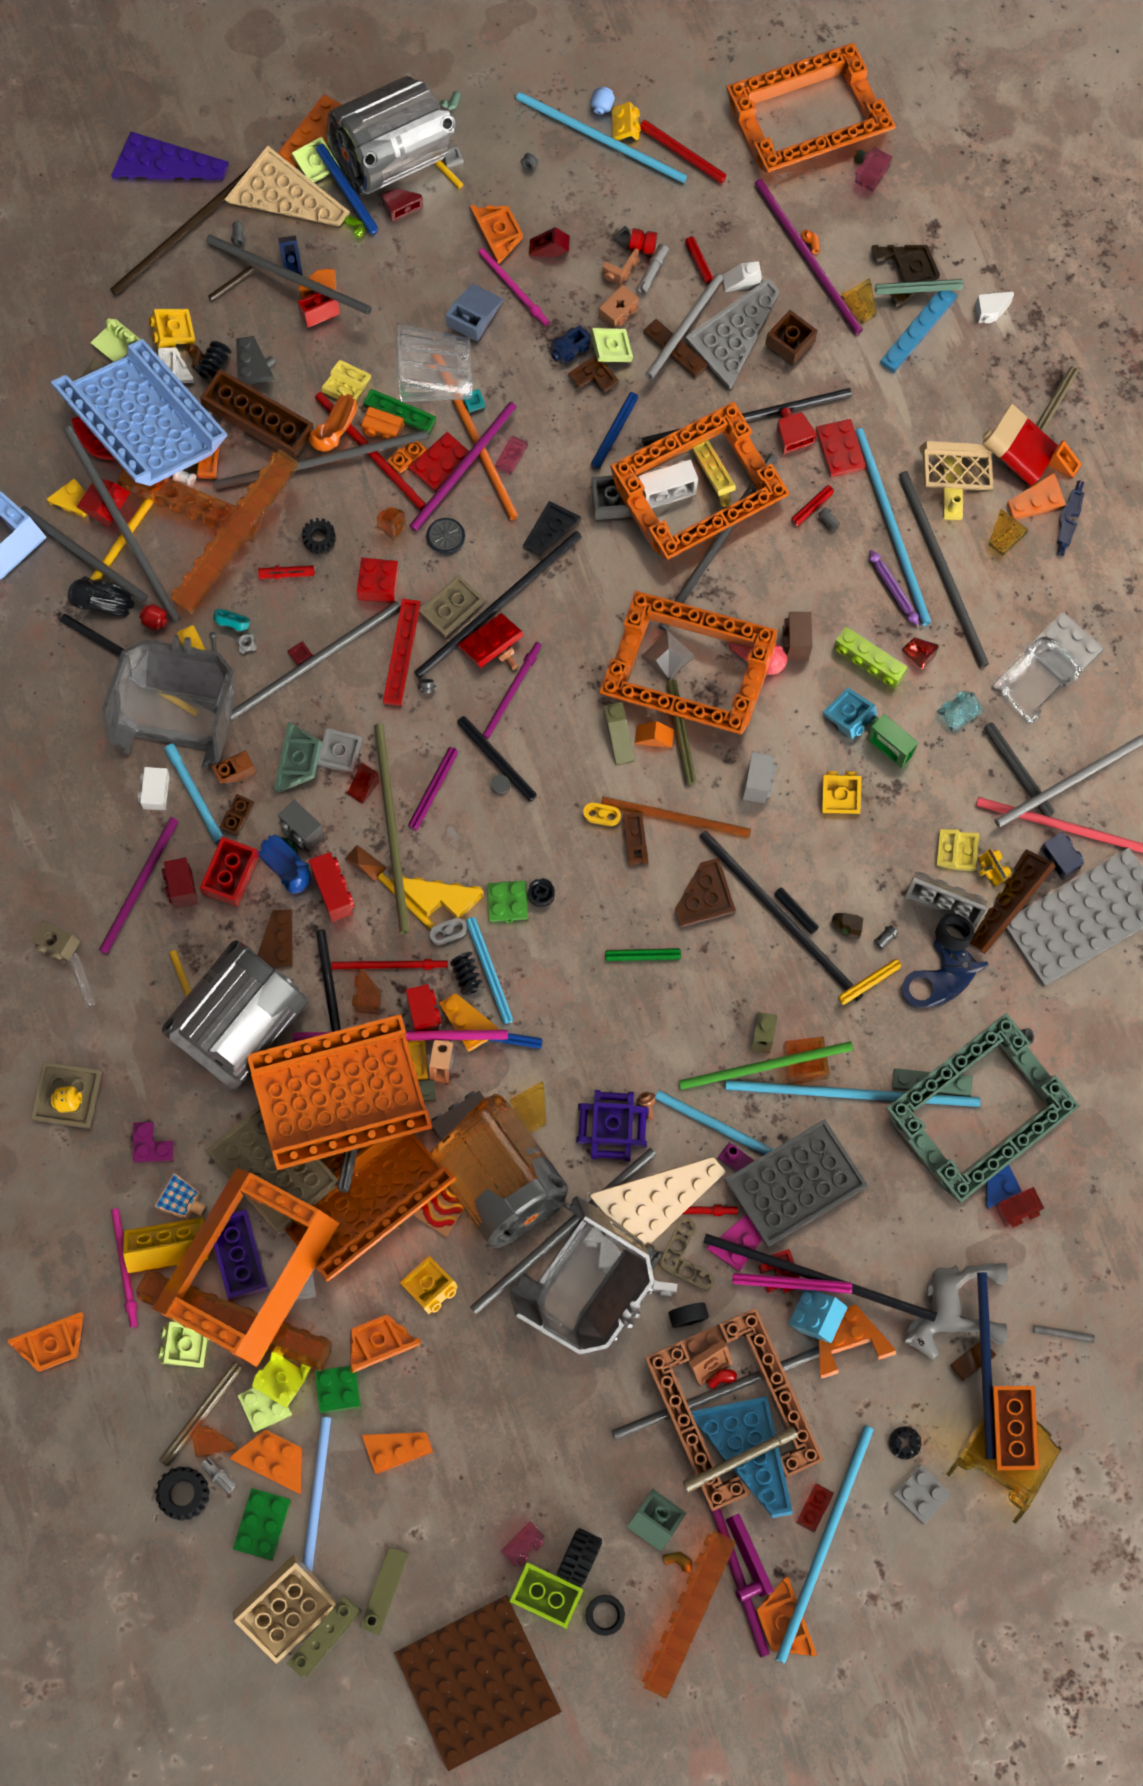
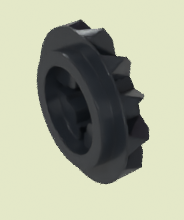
M909 1426L899 1427L890 1435L889 1447L896 1457L905 1460L912 1459L919 1453L922 1447L921 1436L915 1429ZM911 1436L909 1441L911 1447L906 1446L900 1450L902 1447L900 1438L906 1439Z

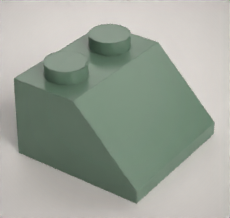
M653 1489L627 1528L661 1552L687 1513Z

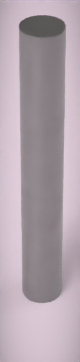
M1034 1325L1033 1333L1090 1343H1094L1095 1335L1038 1325Z

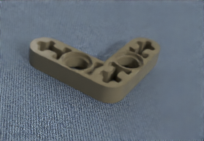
M683 1218L679 1221L664 1251L660 1267L666 1273L701 1290H709L714 1284L713 1275L682 1259L695 1231L694 1221L690 1218ZM689 1223V1227L692 1230L686 1231L684 1237H688L687 1240L682 1236L676 1235L677 1232L681 1235L683 1231L681 1224ZM675 1240H680L683 1243V1248L679 1251L672 1247V1243ZM668 1250L673 1254L680 1255L679 1258L674 1256L672 1261L675 1264L674 1267L670 1266L667 1268L665 1267L666 1263L663 1262L664 1260H669L671 1253H667ZM683 1267H690L693 1270L692 1276L684 1277L681 1273ZM696 1271H699L698 1276L701 1278L708 1276V1281L711 1283L703 1286L700 1279L697 1278L696 1282L692 1280L696 1275Z

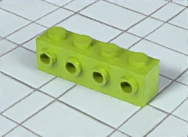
M847 626L835 641L834 650L893 689L898 686L907 672L908 667Z

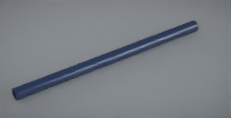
M987 1272L977 1273L985 1458L986 1460H995Z

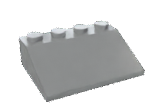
M915 872L905 898L946 915H961L970 921L972 925L977 926L987 909V900H984L978 894H969L961 887L954 888L949 886L943 880L932 879L926 873Z

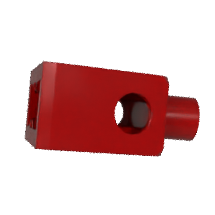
M784 408L780 411L782 418L778 420L777 432L783 454L815 443L817 433L802 412L792 414L790 408Z

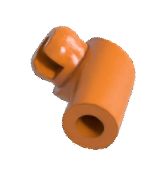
M807 229L803 230L801 233L802 239L811 245V252L813 254L820 253L819 237Z

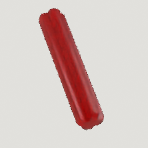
M693 236L687 237L685 243L704 282L708 284L714 277Z
M830 485L825 486L791 518L792 523L799 526L834 493V489Z

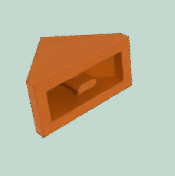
M1061 440L1048 466L1070 478H1074L1081 466V462L1067 443Z
M658 721L637 725L635 744L672 748L674 729Z

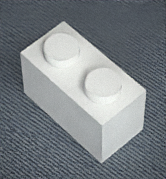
M144 767V773L140 775L142 791L138 793V803L141 804L143 809L166 811L170 778L167 768Z

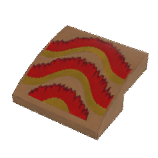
M446 1187L417 1210L413 1216L445 1237H448L470 1201L449 1187Z

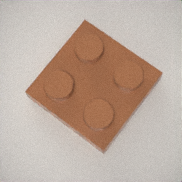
M723 1340L713 1343L706 1351L695 1355L689 1361L692 1373L699 1386L707 1382L719 1369H726L733 1364L727 1345Z

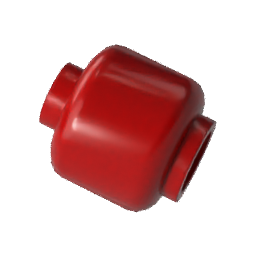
M155 604L145 605L139 616L141 624L152 631H158L160 628L164 629L169 620L166 618V610Z

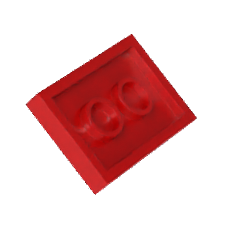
M851 419L816 426V433L830 477L865 470L866 464Z
M446 432L409 466V470L436 493L469 450L449 432Z
M500 613L460 642L458 647L481 668L522 638L524 634L504 614Z

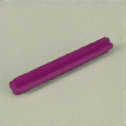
M453 747L448 748L408 823L409 828L415 831L418 830L458 754L457 749Z

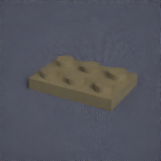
M458 575L421 608L419 614L446 638L485 602V599Z

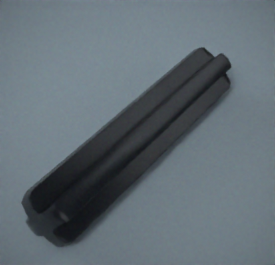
M782 887L775 892L774 895L810 934L815 933L819 929L817 923Z

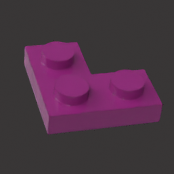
M133 1122L134 1163L174 1162V1142L154 1141V1122Z

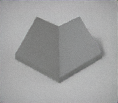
M668 631L642 655V658L667 680H670L694 657V654Z

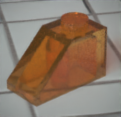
M388 507L377 516V527L393 540L406 528L405 514L401 509Z
M209 1425L197 1427V1431L192 1432L195 1457L197 1458L238 1450L236 1444L213 1428H209Z

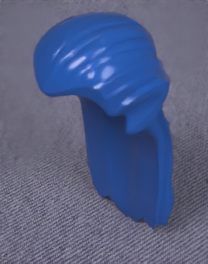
M268 836V840H263L261 843L262 850L259 851L263 862L281 878V883L288 892L295 894L304 891L311 882V873L308 868L310 865L303 862L297 853L279 836Z

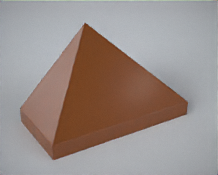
M358 845L345 858L348 863L374 882L387 868Z

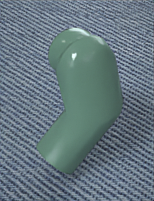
M454 91L449 101L441 100L439 105L450 110L456 109L461 94Z

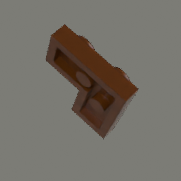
M596 355L568 373V377L578 389L594 380L605 393L619 382L604 362L597 361Z

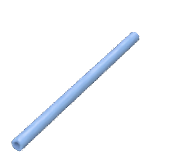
M321 1417L303 1556V1563L311 1572L331 1424L330 1417Z

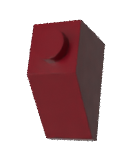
M396 188L382 195L383 207L392 222L424 207L423 197L418 193Z
M554 227L530 239L529 255L538 257L561 256L569 252L570 236Z

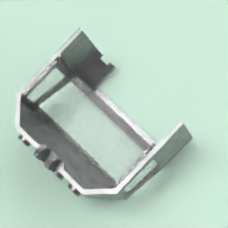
M178 635L173 636L172 644L145 639L123 650L102 707L108 743L113 746H120L123 749L122 752L127 756L129 755L134 738L174 744L175 746L206 751L201 766L202 769L207 768L210 763H219L226 742L236 695L234 671L223 656L212 650L207 651L191 647L190 637L185 638L184 646H179L180 640Z
M576 1196L572 1199V1204L565 1203L563 1207L581 1217L580 1222L538 1282L523 1273L518 1277L516 1286H511L509 1296L516 1317L576 1353L584 1354L608 1348L611 1343L616 1342L619 1332L623 1327L631 1329L634 1326L630 1316L632 1315L637 1319L641 1316L638 1309L642 1304L644 1296L652 1291L654 1277L650 1256L643 1241L600 1209Z

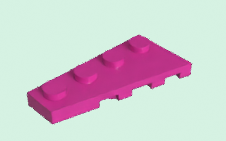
M747 1215L719 1237L754 1250L762 1240ZM711 1245L706 1249L737 1272L741 1271L749 1259Z

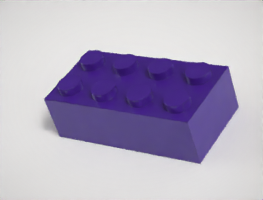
M247 1210L233 1213L214 1244L227 1298L230 1302L269 1290L249 1213Z

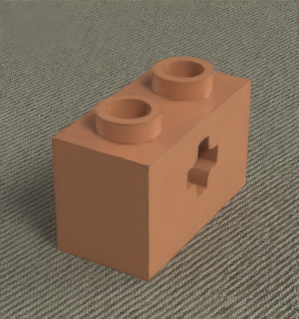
M622 285L599 307L598 317L611 328L616 329L625 323L630 314H634L637 311L639 297Z

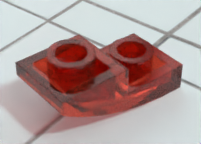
M815 1483L796 1523L814 1533L834 1493Z

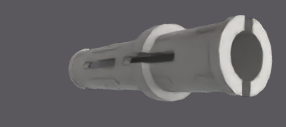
M659 244L654 256L650 258V264L636 288L639 293L647 294L656 273L663 266V260L669 251L666 245Z

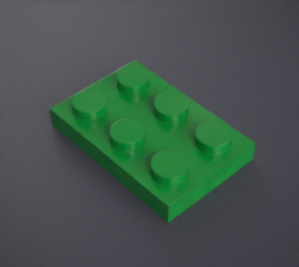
M251 1488L233 1550L273 1561L291 1499Z

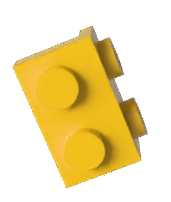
M630 101L612 107L613 138L618 141L630 136L635 140H639V132L641 131L639 125L640 112Z

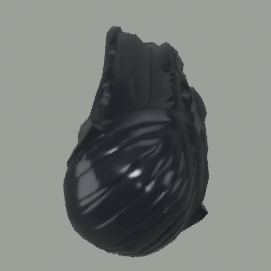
M86 576L75 580L70 585L67 593V599L71 606L117 616L129 615L128 610L133 609L135 604L131 599L133 596L119 585L91 580Z

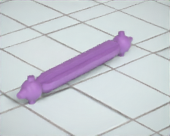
M869 550V561L875 563L877 572L902 611L908 615L907 620L916 626L919 625V615L913 612L912 605L885 563L880 560L881 555Z

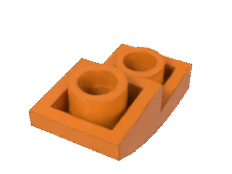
M419 441L409 443L403 449L399 448L387 461L399 473H402L427 449Z

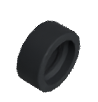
M948 914L941 918L938 923L935 936L944 948L951 951H961L968 947L973 939L974 928L965 917L958 914ZM949 926L958 929L964 938L951 936L945 927Z
M705 1302L682 1306L668 1312L672 1328L696 1324L709 1318Z
M597 1596L590 1601L586 1608L585 1617L587 1625L598 1635L608 1636L616 1633L624 1623L625 1611L623 1605L613 1596ZM600 1603H610L617 1610V1620L609 1628H601L594 1622L593 1611Z

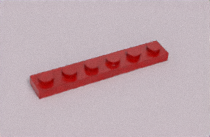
M402 598L383 704L402 706L421 601Z

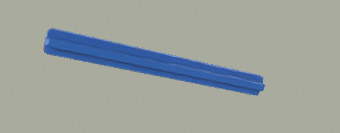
M323 143L316 147L317 153L370 234L376 233L378 226Z

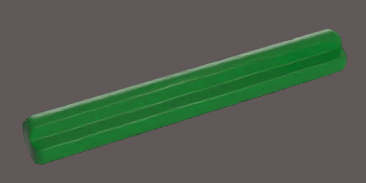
M680 948L605 951L606 961L681 959Z

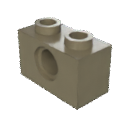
M44 921L40 923L30 940L36 945V950L43 954L47 951L51 953L50 956L59 961L61 958L69 961L80 943L73 934Z

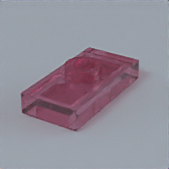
M512 435L498 458L495 467L511 475L527 449L528 443Z

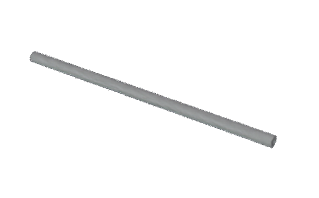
M1143 734L994 820L996 826L1002 827L1142 746Z

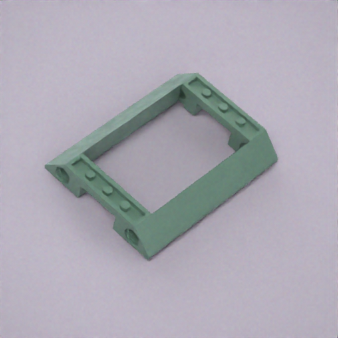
M1007 1013L886 1108L898 1132L940 1186L959 1203L964 1201L1080 1107L1056 1075L1051 1077L1028 1048L1031 1043ZM999 1044L1045 1102L1046 1106L960 1174L957 1170L959 1168L953 1160L945 1158L924 1131L926 1128L925 1124L913 1112Z

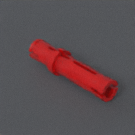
M275 565V567L258 568L259 579L276 578V580H280V578L315 577L314 565L289 567ZM288 571H304L299 573H288ZM269 572H285L278 574H269Z

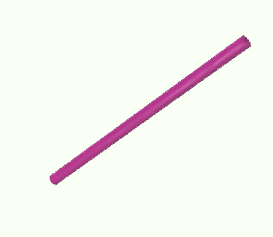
M508 1030L406 1031L407 1041L508 1039ZM293 1032V1042L331 1032Z

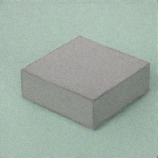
M458 145L450 147L447 155L444 157L448 168L464 163Z

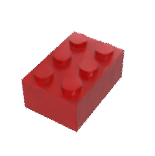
M221 837L199 887L202 895L238 908L260 857L258 850Z
M331 852L310 859V867L331 922L353 915L354 901L350 891H347L348 887L344 875L340 874L341 870L337 857H332Z

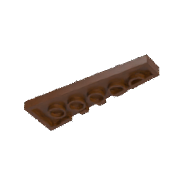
M1026 849L1014 867V874L1011 878L1008 877L1005 882L1006 887L1002 893L997 895V902L992 908H989L969 945L985 954L1056 867L1055 864Z

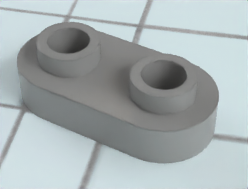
M454 918L438 924L430 930V940L435 945H444L462 938L467 932L466 922L461 918ZM460 927L461 930L459 932H455L454 928ZM442 934L443 937L441 939L436 938V935Z

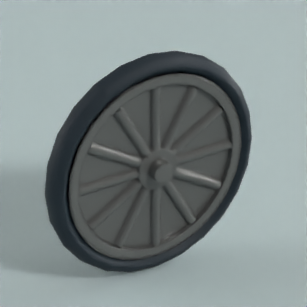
M440 518L431 523L427 530L426 538L433 550L448 554L457 551L463 545L465 531L463 526L455 519Z

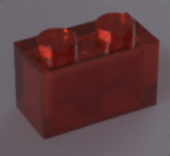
M1034 1187L995 1205L1005 1228L1010 1225L1012 1228L1023 1224L1022 1220L1028 1217L1030 1220L1041 1216L1040 1212L1045 1209Z

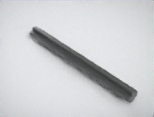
M993 722L987 724L984 728L1030 796L1033 798L1040 794L1041 790ZM1048 801L1038 805L1045 816L1050 817L1055 812Z

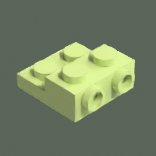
M167 1322L165 1326L161 1327L160 1338H163V1345L159 1346L157 1352L160 1364L196 1368L204 1367L207 1338L176 1322Z

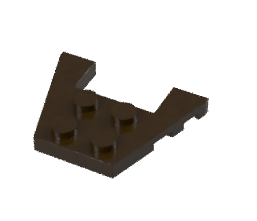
M872 245L871 247L876 263L890 258L895 259L904 282L935 281L940 277L928 245H905L904 247H895L894 245L878 247V245ZM919 292L890 294L895 307H898Z

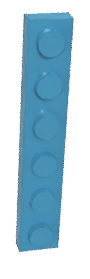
M951 290L938 291L882 357L880 364L895 373L956 300L957 294Z

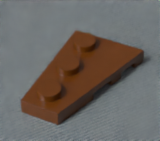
M292 909L272 910L257 955L272 968L293 967Z

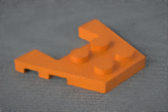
M857 1305L847 1308L832 1343L819 1340L821 1379L838 1374V1368L832 1355L834 1353L872 1342L879 1360L896 1354L892 1344Z

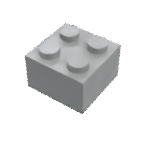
M752 752L743 800L765 804L766 799L771 797L777 763H774L775 756Z

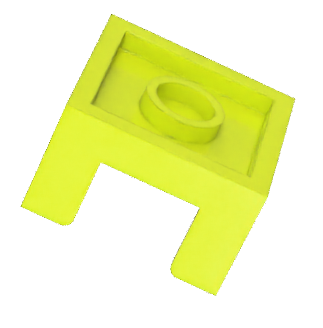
M276 1346L271 1353L267 1365L255 1375L252 1387L287 1408L307 1380L311 1366L302 1362L299 1368L284 1358V1349Z

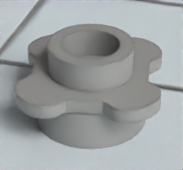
M245 634L236 639L239 644L240 653L244 654L246 651H255L257 649V645L254 644L255 637L253 634Z

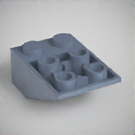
M472 284L455 300L446 314V326L478 342L504 299Z

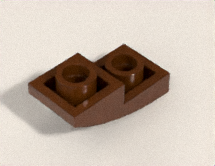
M236 794L219 828L238 835L255 802Z
M980 1342L950 1365L962 1381L975 1374L981 1368ZM991 1349V1360H992V1359L995 1358L996 1354H995L994 1351Z

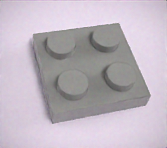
M326 728L317 765L353 774L363 743V737Z
M920 1465L893 1495L922 1524H925L952 1494L923 1465Z

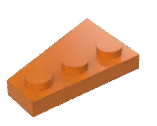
M1055 473L1007 503L1012 520L1062 509L1066 505Z

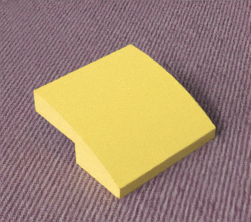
M339 360L331 370V376L322 386L321 392L335 399H338L341 394L344 396L351 394L357 402L365 390L371 374Z
M940 829L937 866L948 869L977 871L980 834Z

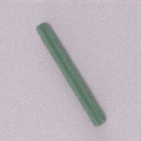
M952 279L876 284L875 293L882 295L962 290L963 280Z

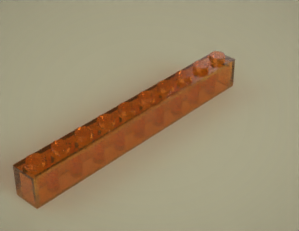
M279 449L277 453H272L269 458V464L266 468L263 467L259 471L258 479L249 485L248 493L245 497H241L238 500L237 508L234 512L231 511L225 519L227 522L224 526L217 529L215 532L216 537L212 542L207 543L204 548V554L201 557H197L194 561V567L191 572L188 571L182 578L183 583L180 587L177 586L173 590L171 600L192 615L299 467L298 462Z
M147 1270L136 1289L137 1300L154 1306L170 1279L164 1277L159 1272ZM189 1286L182 1298L183 1301L244 1335L247 1334L258 1315L257 1312L249 1307H241L231 1300L226 1301L218 1298L213 1293L200 1291L195 1286ZM283 1321L267 1350L270 1352L274 1351L280 1356L322 1371L332 1351V1342L324 1336H316L306 1329H298Z

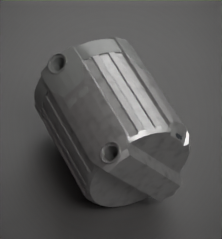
M406 75L330 110L327 118L326 136L331 152L350 181L352 188L358 195H367L444 159L450 147V137L456 131V125L451 110L438 104L429 87L424 82Z
M235 940L229 944L162 1026L161 1031L162 1034L231 1089H237L251 1073L247 1057L251 1053L270 1049L307 1005L308 999L279 970L269 966L264 960L253 953L248 946Z

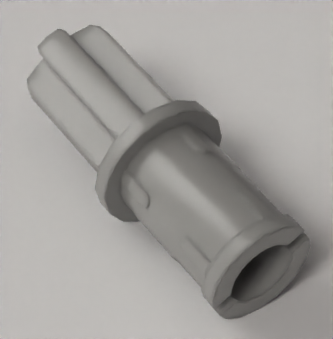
M210 1456L207 1457V1461L204 1460L200 1466L212 1477V1481H216L226 1493H230L235 1489L236 1484L224 1472L225 1469H221Z

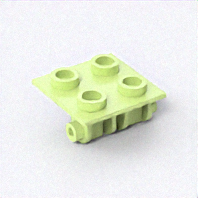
M108 318L106 320L107 327L91 344L111 361L115 362L127 355L128 345L141 339L118 320Z

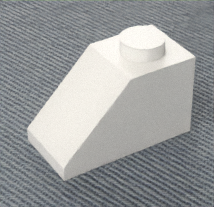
M759 261L741 263L722 275L725 292L754 289L761 284L762 279Z
M1014 292L978 295L975 303L978 322L992 323L997 321L1011 304Z

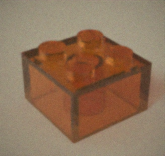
M824 1036L785 1041L783 1045L784 1056L825 1047ZM827 1057L786 1066L789 1084L827 1080L830 1075Z

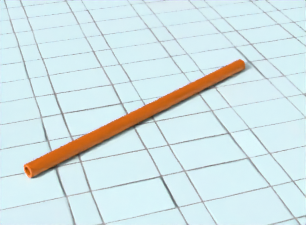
M434 350L431 352V357L475 445L480 439V435L439 350ZM484 447L479 456L509 519L514 520L518 517V514Z

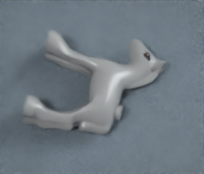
M1007 1263L966 1266L961 1272H959L956 1265L950 1268H937L933 1273L932 1285H928L927 1288L928 1297H932V1311L937 1312L935 1321L932 1322L923 1318L913 1321L907 1330V1336L903 1343L909 1344V1346L916 1348L928 1358L934 1359L938 1357L939 1351L933 1340V1334L938 1332L953 1334L967 1331L980 1333L979 1319H969L961 1315L958 1290L967 1281L977 1278V1273L987 1272L988 1279L996 1284L1004 1285L1007 1281ZM989 1321L990 1340L995 1344L1004 1345L1007 1342V1325L1005 1323Z

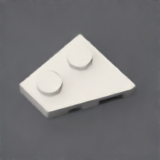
M158 348V357L182 383H194L193 376L187 369L177 348Z

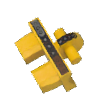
M988 849L978 857L982 868L978 874L980 876L986 875L994 887L1000 885L1012 874L1008 866L1001 867L999 861L1003 858L1000 850L992 851V849Z

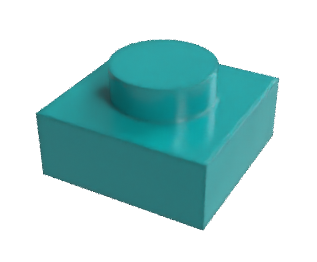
M479 389L462 395L469 413L486 407Z

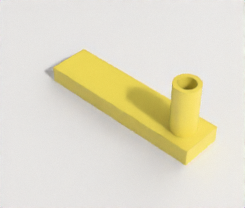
M706 441L691 450L717 492L720 505L727 507L731 504L730 492L735 491L736 487L710 442Z
M946 456L943 459L949 467L955 463L951 457ZM956 464L952 470L960 476L962 469ZM950 473L944 477L949 483H953L956 480ZM943 488V519L962 520L963 489Z

